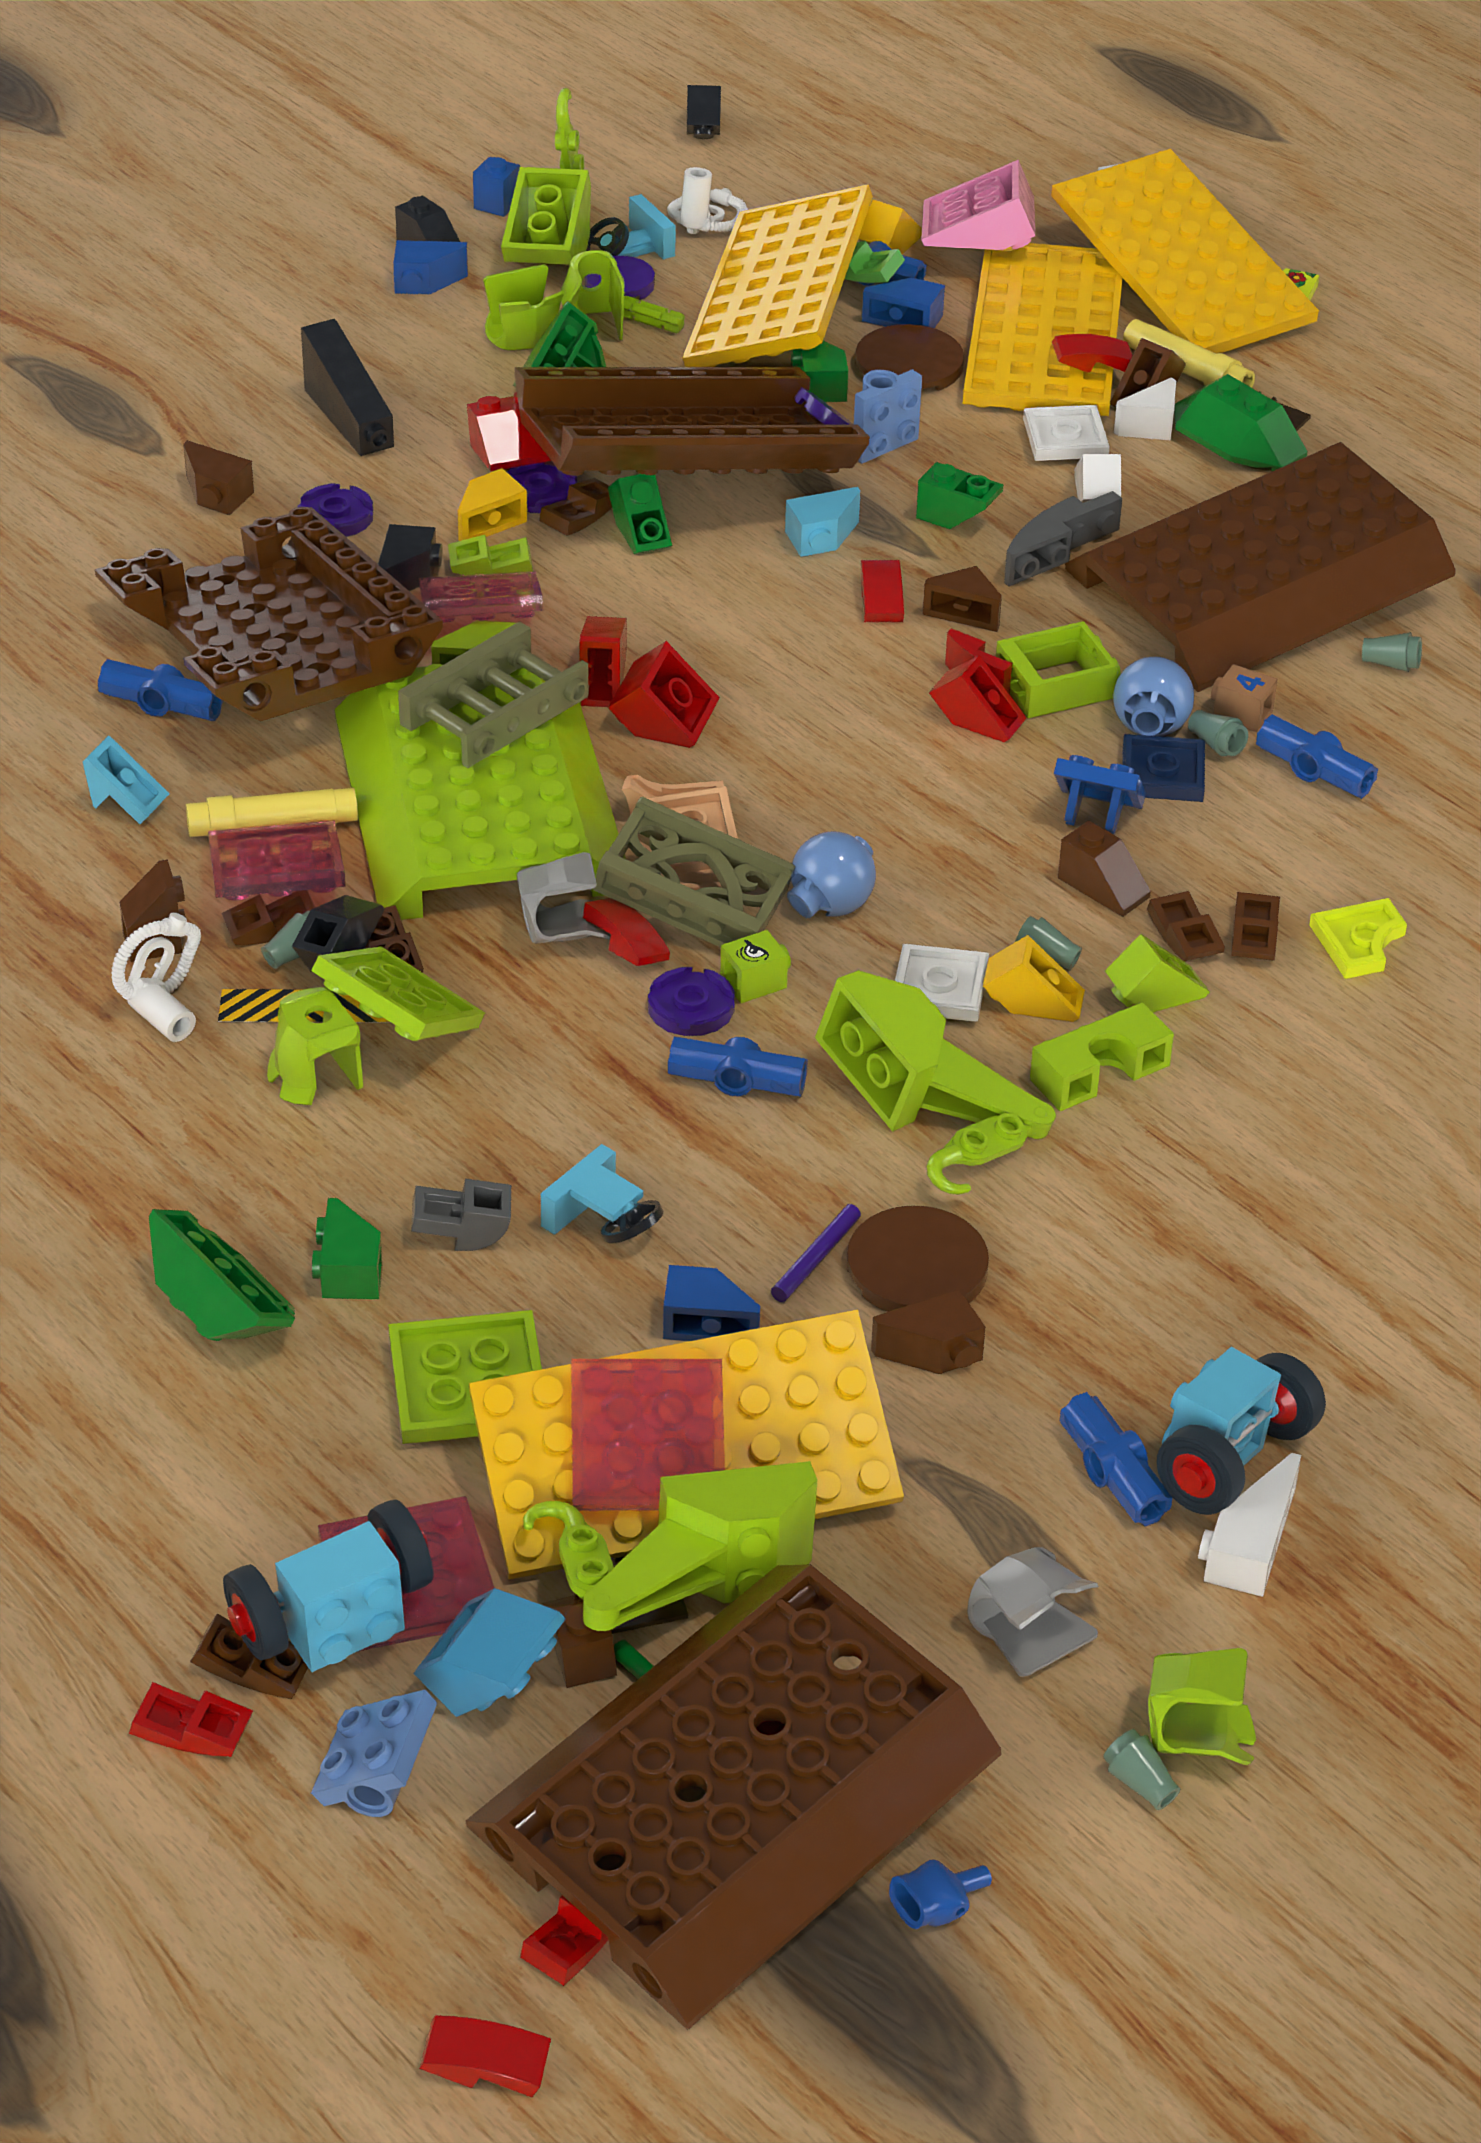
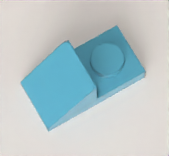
M109 735L82 762L92 804L95 809L110 795L128 814L141 824L170 794Z

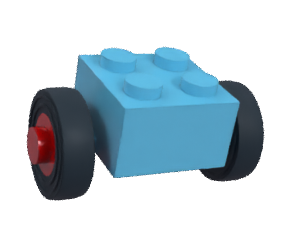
M1230 1347L1216 1360L1210 1359L1207 1361L1199 1375L1189 1384L1183 1382L1172 1397L1170 1404L1171 1408L1174 1409L1172 1422L1165 1431L1162 1445L1157 1454V1470L1162 1484L1173 1499L1195 1513L1211 1515L1229 1507L1239 1497L1244 1488V1465L1263 1449L1266 1434L1280 1440H1296L1307 1435L1318 1425L1325 1412L1326 1399L1323 1387L1317 1376L1302 1361L1284 1353H1269L1255 1360Z
M394 1499L371 1509L368 1513V1522L275 1563L278 1591L273 1593L259 1570L251 1564L241 1566L226 1574L223 1578V1588L231 1625L257 1659L265 1660L282 1653L288 1648L289 1638L310 1671L314 1672L329 1664L339 1663L347 1656L372 1644L384 1642L394 1634L405 1630L402 1592L405 1594L412 1593L426 1587L433 1581L434 1573L428 1550V1542L424 1532L408 1509L399 1500Z

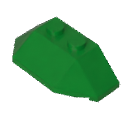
M567 301L539 339L523 367H606L603 350L596 336L599 333L596 322Z
M1229 374L1199 388L1174 405L1175 430L1229 462L1251 467H1271V471H1275L1307 457L1308 451L1283 406Z
M152 1209L149 1215L155 1284L170 1298L169 1302L171 1305L184 1312L196 1325V1330L199 1334L214 1341H220L222 1338L245 1339L292 1326L295 1320V1308L242 1254L215 1232L202 1227L198 1223L199 1219L189 1211Z

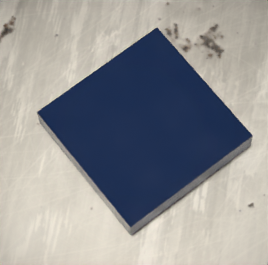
M1124 734L1122 765L1135 769L1134 774L1140 775L1146 792L1145 798L1203 802L1205 792V740Z

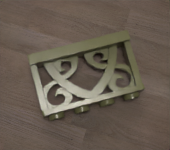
M640 797L635 809L609 851H606L600 860L596 874L597 886L593 890L721 947L723 944L765 930L782 898L788 891L795 866L740 839L727 835L647 798ZM638 834L650 838L649 846L652 850L651 852L640 843ZM628 848H630L639 858L631 862L624 859L623 856ZM702 861L712 869L721 887L691 889L680 884L676 871L670 865ZM757 887H760L768 891L760 895H750L742 893L752 892L756 890ZM743 905L761 907L756 917L743 912Z

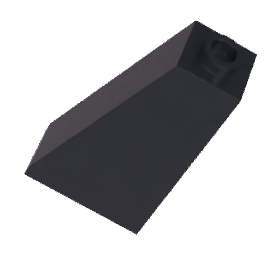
M330 319L301 327L304 388L306 393L360 456L394 447L393 415L335 319Z

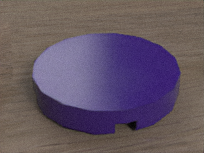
M613 256L624 278V296H639V300L646 298L654 290L655 272L652 266L644 260L632 256ZM592 273L585 276L586 288L596 287L601 282V276Z
M803 387L800 388L794 397L795 401L801 405L806 400L807 402L804 405L807 408L806 411L824 425H854L823 400Z
M545 462L514 467L507 471L511 477L527 490V512L540 513L541 507L566 500L569 485L578 483L577 476L566 475L559 471L555 465H545Z
M336 483L317 486L305 492L300 498L301 503L297 506L312 507L346 537L356 535L367 529L373 521L374 511L371 497L362 489L349 485L350 490L340 489V484Z
M692 967L676 968L663 973L652 982L650 993L648 994V1014L656 1025L670 1033L682 1036H702L716 1032L729 1023L735 1012L734 988L725 977L713 970L704 969V973L692 972Z

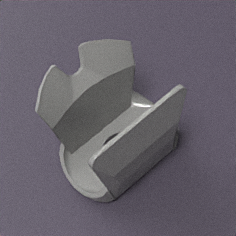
M583 852L564 857L540 866L523 869L517 873L523 915L533 943L563 942L590 936L610 939V933L598 929L599 927L582 918L585 902L595 900L579 899L553 908L544 907L540 904V901L546 896L587 890L597 886L590 853Z
M1034 1547L1005 1557L977 1579L968 1601V1619L977 1631L994 1640L1019 1676H1029L1097 1638V1629L1055 1602V1596L1061 1593H1078L1099 1586L1096 1582L1082 1579L1058 1563L1055 1554L1043 1547Z

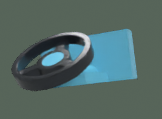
M642 194L629 197V228L632 231L629 232L628 227L619 218H605L590 229L586 250L590 251L591 244H594L602 251L611 253L612 256L637 257L656 252L664 260L675 256L676 225ZM611 224H618L613 231H607L600 237H594L602 228Z
M603 1144L598 1146L541 1193V1227L555 1235L589 1207L609 1220L601 1229V1234L607 1243H619L641 1234L658 1222L663 1216L664 1211L657 1200L638 1202L643 1198L644 1190L616 1174V1152ZM619 1226V1232L611 1233L616 1227Z

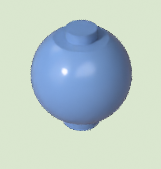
M1145 657L1131 663L1118 677L1113 693L1114 708L1120 721L1130 731L1138 735L1167 736L1177 731L1189 718L1194 705L1193 684L1185 670L1174 661L1163 657Z
M836 831L820 833L808 839L798 849L792 861V864L795 866L791 879L793 888L787 893V898L792 907L805 918H811L819 910L827 911L826 916L837 917L847 915L860 908L871 895L876 880L875 863L872 858L873 850L870 845L859 836L853 837L847 833Z

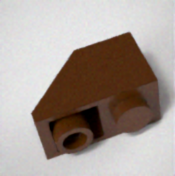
M168 859L158 861L120 900L122 931L125 941H127V937H130V934H134L135 930L138 931L139 927L143 928L144 925L154 921H162L164 918H168L170 913H178L186 918L184 909H178V902L185 901L181 876L172 875ZM158 934L147 939L145 938L144 941L138 943V946H135L136 949L133 950V953H130V961L134 962L140 948L147 941L156 937L167 938L174 945V954L182 953L181 937ZM156 948L149 954L147 959L162 957L164 948Z

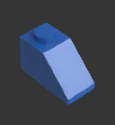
M488 157L473 171L474 209L505 217L510 211L517 176L521 166L507 162L500 157Z
M397 240L393 261L395 294H432L468 277L467 242Z
M911 277L865 287L863 290L862 322L884 327L913 324L935 328L943 317L945 285Z
M669 1265L663 1305V1339L694 1341L760 1328L761 1306L717 1268Z

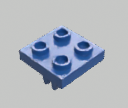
M1070 755L1069 760L1057 758L1054 776L1061 791L1069 794L1064 817L1067 825L1075 826L1083 797L1110 802L1105 829L1114 835L1123 805L1138 809L1143 808L1146 792L1140 775L1134 774L1135 769L1121 764H1110V768L1094 766L1092 759L1078 755Z

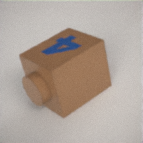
M1233 664L1223 678L1218 677L1212 687L1211 700L1215 701L1213 714L1238 718L1247 729L1258 732L1264 720L1273 712L1278 679Z

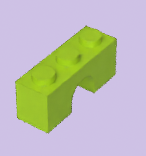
M1143 1002L1034 1046L1032 1049L1030 1081L1061 1112L1097 1097L1100 1066L1119 1068L1133 1081L1169 1067L1174 1032Z

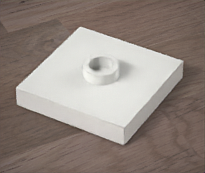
M1097 405L1024 409L1023 421L1035 461L1080 459L1083 454H1109L1110 446Z
M903 944L895 981L920 988L928 999L938 1007L946 1019L978 1022L989 953Z

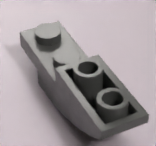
M1112 491L1082 503L1075 496H1072L1041 512L1019 531L1007 549L1004 583L1007 586H1012L1063 565L1070 560L1071 549L1118 531L1120 528L1122 497Z

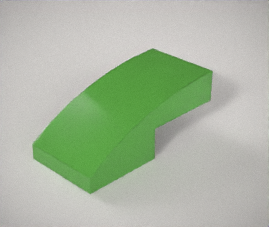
M866 241L857 242L845 279L863 283H887L905 259L899 249L872 252Z

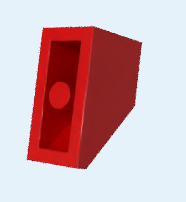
M980 655L947 671L929 692L938 707L953 725L1002 742L1009 740L1027 719Z

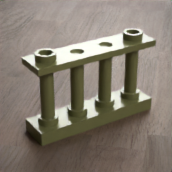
M519 621L399 690L400 725L413 731L430 720L435 721L461 738L462 765L469 768L587 698L588 663L581 660L563 672L559 671L531 653V628ZM523 667L546 682L534 689H530L509 674ZM493 684L514 697L515 700L501 707L478 692ZM463 702L484 715L485 718L470 725L448 710Z

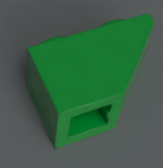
M824 340L822 344L809 350H802L801 348L791 350L792 367H800L810 377L809 391L824 402H847L849 370L845 350Z
M935 462L918 480L916 518L950 530L984 511L1003 492L1004 484L989 480L982 475H974L956 469L949 464Z
M637 474L618 478L608 487L616 525L633 553L639 554L671 547L672 542L656 476Z
M328 1198L326 1217H317L316 1243L317 1245H322V1249L313 1250L312 1278L321 1279L322 1298L379 1299L383 1268L381 1232L338 1198Z

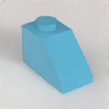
M853 487L786 500L785 533L800 557L835 551L840 547L859 523L860 489Z

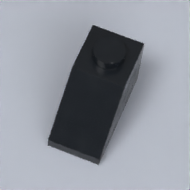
M687 85V134H693V137L697 139H711L713 135H720L721 86Z
M425 196L413 197L408 202L395 206L396 241L460 242L445 210Z
M389 524L378 565L408 591L431 582L434 568L441 566L443 547L441 543H436V528Z

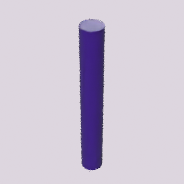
M847 1204L771 1288V1294L777 1301L785 1302L861 1217V1212L855 1205Z

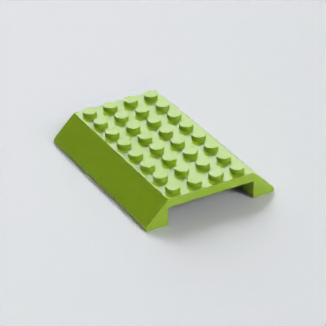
M442 664L416 667L411 676L352 693L334 709L350 787L354 788L356 793L358 823L376 903L381 904L384 908L396 905L401 920L423 918L422 891L517 880V873L523 869L540 866L583 852L590 853L596 878L600 860L605 852L609 851L619 833L580 702L469 768L462 765L461 738L435 721L430 720L413 731L400 725L398 691L441 667ZM523 667L509 674L530 689H534L546 682ZM493 684L478 692L501 707L515 700L514 697ZM463 702L448 710L470 725L485 718L484 715ZM593 888L590 889L592 897L605 896L594 891Z

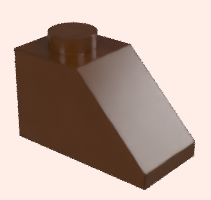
M1141 338L1110 401V405L1116 408L1117 401L1169 378L1176 380L1177 384L1186 363L1173 350Z
M188 440L183 444L186 477L197 505L231 515L254 493L251 460Z
M1088 820L1061 839L1058 879L1122 917L1150 898L1151 891L1122 839Z
M956 1289L874 1316L871 1351L875 1357L942 1374L957 1368L968 1367L975 1362L983 1360L986 1327L960 1289Z
M577 1594L542 1603L543 1606L559 1611L566 1618L553 1635L557 1639L554 1648L566 1688L617 1676L611 1630L596 1631L584 1624V1600Z

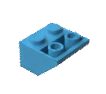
M494 1588L465 1604L413 1674L456 1717L476 1708L480 1712L484 1711L498 1698L505 1695L510 1699L527 1685L531 1678L527 1671L534 1662L544 1658L556 1645L557 1639L553 1635L566 1618L557 1610Z

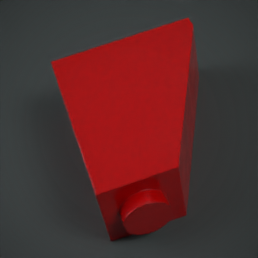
M587 616L579 639V662L583 660L588 663V697L580 702L581 706L608 707L624 679L626 662L627 618Z

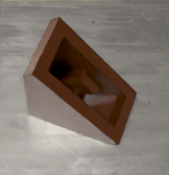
M977 566L926 579L924 584L923 615L997 632L1000 626L1002 595Z

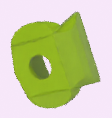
M602 250L585 251L575 255L570 261L567 275L561 291H565L561 301L562 306L568 301L584 314L612 312L619 340H623L624 278L617 267L615 258L611 253ZM593 273L601 276V282L596 287L586 288L582 285L583 278L588 274Z
M542 264L488 275L483 279L490 311L486 318L485 333L487 338L497 347L504 350L533 349L558 314L565 291L563 290L545 297L543 300L548 275L547 265Z
M315 987L300 990L284 997L280 1001L275 1047L270 1055L267 1072L268 1082L273 1083L279 1075L281 1076L283 1082L279 1095L280 1098L290 1103L312 1106L317 1089L314 1060L326 1053L331 1054L357 1090L362 1089L363 1070L359 1026L334 993L326 987ZM314 1011H324L323 1023H313L306 1016Z
M1234 1648L1188 1654L1168 1653L1154 1657L1148 1697V1712L1152 1744L1157 1752L1223 1756L1243 1765L1252 1763L1254 1757L1242 1750L1238 1743L1254 1745L1256 1741L1254 1725L1248 1705L1242 1704L1248 1659L1245 1649Z

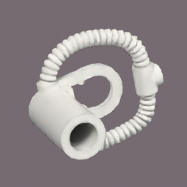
M699 167L688 168L684 171L682 196L669 204L667 207L668 215L676 220L677 223L687 227V232L690 234H697L699 230L705 232L709 230H714L715 232L717 230L718 232L732 231L739 212L748 209L745 202L738 197L732 196L731 191L727 188L711 190L712 173L707 169ZM709 201L736 208V217L731 221L721 222L725 216L724 210L718 206L710 205Z
M170 913L168 918L148 923L143 928L139 927L138 931L135 930L134 934H130V937H127V941H124L120 946L121 948L118 949V953H116L112 963L111 978L114 988L124 999H127L128 1004L170 1041L179 1042L191 1034L195 1027L196 1018L189 1009L170 993H173L174 989L176 990L181 985V981H184V977L187 976L186 973L191 968L194 956L196 955L195 952L200 944L199 941H201V930L195 924L187 922L184 916L178 913ZM158 934L179 937L188 936L183 953L178 961L179 964L167 981L163 982L162 980L173 960L175 953L174 945L167 938L156 937L147 941L140 948L128 982H126L124 972L129 960L128 957L136 949L135 946L139 945L138 943L144 941L145 938L147 939ZM163 947V956L159 963L156 962L154 964L156 970L152 978H140L142 971L146 968L145 962L149 954L156 948Z

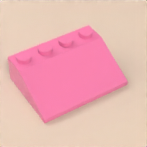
M1019 160L924 200L921 236L924 246L1004 250L1011 247L1012 249H1018L1029 244L1031 238L1035 236L1034 195Z

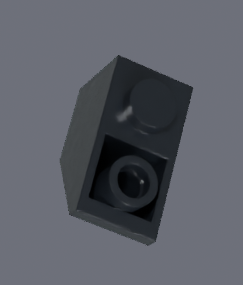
M348 895L334 899L310 910L292 947L309 971L312 972L311 970L319 955L365 949L385 909L381 904Z

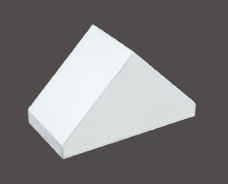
M1173 378L1166 379L1117 401L1114 433L1123 437L1171 440L1176 380Z

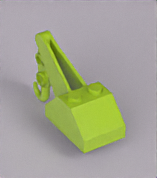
M563 88L560 91L556 105L558 129L555 133L556 151H561L560 169L519 168L501 245L504 262L569 265L572 257L587 250L590 237L591 182L588 170H584V155L578 154L579 131L573 130L570 122L568 100L572 98V95L568 88Z
M860 970L837 978L815 1039L891 1131L894 1132L914 1122L920 1108L976 1122L958 1130L943 1149L938 1150L929 1158L926 1166L927 1175L938 1189L949 1194L960 1195L971 1191L969 1184H956L947 1180L942 1173V1169L952 1164L981 1165L1020 1149L1027 1137L1042 1139L1048 1135L1056 1118L1053 1107L1027 1093L945 1040L943 1034L946 1019L938 1007L928 999L920 988Z
M810 1461L660 1477L658 1526L615 1567L613 1566L604 1537L594 1528L590 1527L585 1522L580 1511L569 1503L545 1501L535 1504L524 1515L523 1527L526 1530H531L536 1519L546 1516L556 1517L564 1522L565 1527L559 1540V1554L570 1589L584 1600L583 1622L592 1630L608 1631L637 1616L698 1592L722 1603H732L777 1565L809 1564L812 1561L817 1477Z

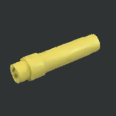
M1138 319L1132 320L1125 329L1123 341L1128 342L1131 349L1136 350L1141 338L1173 350L1186 363L1182 373L1203 382L1204 385L1227 374L1251 388L1254 385V372L1243 367L1240 361L1223 353L1216 354Z
M344 788L233 798L232 795L206 797V802L186 804V817L189 837L210 835L211 839L236 837L239 833L357 821L358 810L355 789Z

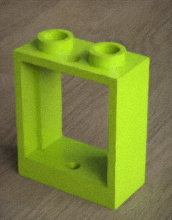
M1084 621L997 641L996 657L1012 663L1010 695L1028 719L1113 699L1114 687L1121 674L1119 663L1114 657L1110 656L1103 647L1100 638L1093 634ZM1077 661L1083 669L1082 671L1048 679H1042L1036 671Z

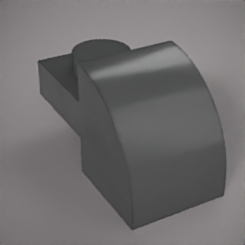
M465 1179L462 1192L415 1186L412 1203L411 1232L455 1237V1251H475L486 1248L503 1237L509 1227L512 1185Z

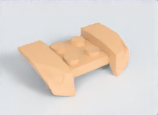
M638 774L626 777L622 791L627 798L630 814L635 809L640 797H644L738 839L727 787L724 786L723 781L659 784L648 781ZM640 841V843H641L647 850H649L650 852L652 851L651 848H650V846H648V845H646V844H644V843H642V842ZM702 861L670 865L676 871L680 884L691 889L721 887L712 869Z

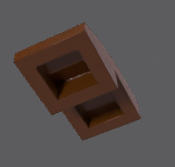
M596 478L569 485L567 499L541 507L539 521L566 536L588 527L612 509L608 492L609 485Z
M303 887L266 905L259 894L223 912L222 916L235 945L268 943L296 913L304 914L315 908V904L306 887Z
M1189 891L1150 899L1147 911L1168 946L1184 962L1224 953L1225 945L1210 915L1200 914Z
M1237 892L1231 956L1275 960L1280 896Z

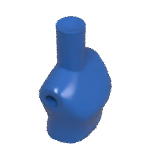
M932 1859L910 1873L892 1877L889 1895L897 1913L911 1928L918 1929L926 1925L938 1927L963 1916L970 1906L966 1893L990 1886L992 1876L985 1865L953 1873L940 1861Z

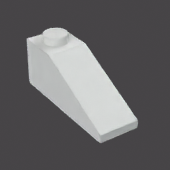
M1289 1454L1243 1492L1229 1507L1220 1511L1214 1531L1205 1529L1198 1559L1207 1561L1204 1582L1263 1597L1295 1493L1301 1455Z

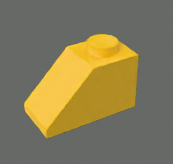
M872 199L858 240L860 242L866 241L868 245L873 241H881L887 244L891 250L899 249L903 255L921 238L922 228L904 209Z
M502 468L471 479L457 510L458 541L481 535L488 537L527 522V490Z
M1029 935L989 957L983 987L993 1000L999 1001L1011 1014L1074 1022L1080 1018L1085 989Z

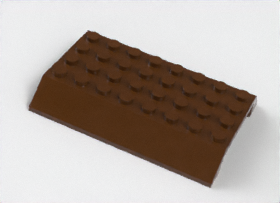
M515 367L514 376L521 423L558 470L566 475L579 476L583 475L584 471H599L605 475H619L622 470H635L637 473L644 475H655L658 473V470H672L677 474L683 475L694 474L695 470H709L715 474H729L732 469H745V471L753 474H765L768 472V469H781L786 473L792 474L802 473L804 469H817L824 473H838L840 468H853L869 445L870 436L858 424L824 425L806 411L807 408L804 407L807 402L806 400L802 405L795 401L794 397L801 387L808 391L810 388V377L800 367Z
M1342 442L1331 445L1138 529L1065 563V569L1086 589L1106 582L1175 646V663L1185 670L1190 677L1193 688L1197 692L1213 686L1218 677L1223 678L1233 664L1246 669L1253 668L1454 577L1456 573L1434 518Z

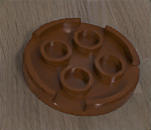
M900 324L882 327L865 335L856 347L855 364H857L864 375L873 370H888L901 375L913 369L922 375L921 389L935 387L937 391L942 390L958 380L963 371L964 352L961 345L947 333L927 326Z
M901 1206L881 1211L865 1220L855 1230L848 1245L847 1272L850 1273L853 1281L862 1291V1297L872 1305L887 1312L956 1289H960L970 1303L983 1289L988 1274V1249L980 1233L961 1217L934 1207Z

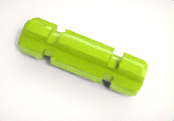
M624 296L625 318L632 320L635 317L634 320L660 329L664 326V330L676 334L684 328L685 316L683 313L670 310V313H668V308L642 300L639 303V300L636 298Z

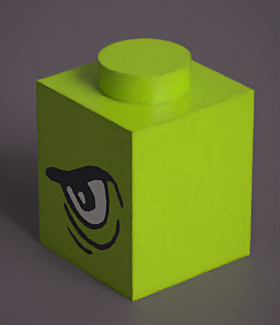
M768 930L721 945L720 975L725 977L732 985L734 996L740 1004L787 988V972L791 967L790 955L787 948L783 944H779Z

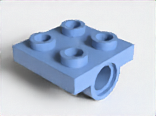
M913 369L901 375L888 370H873L864 375L863 388L861 392L855 394L854 424H858L870 436L869 445L858 460L861 464L919 438L922 375Z
M424 1689L345 1710L338 1721L336 1733L328 1753L321 1763L320 1772L311 1794L323 1806L345 1802L351 1809L366 1816L383 1817L390 1814L401 1787L406 1786L435 1711L436 1700Z

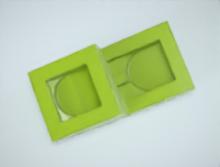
M485 535L448 544L452 573L474 577H506L533 572L531 552L526 537L490 547Z

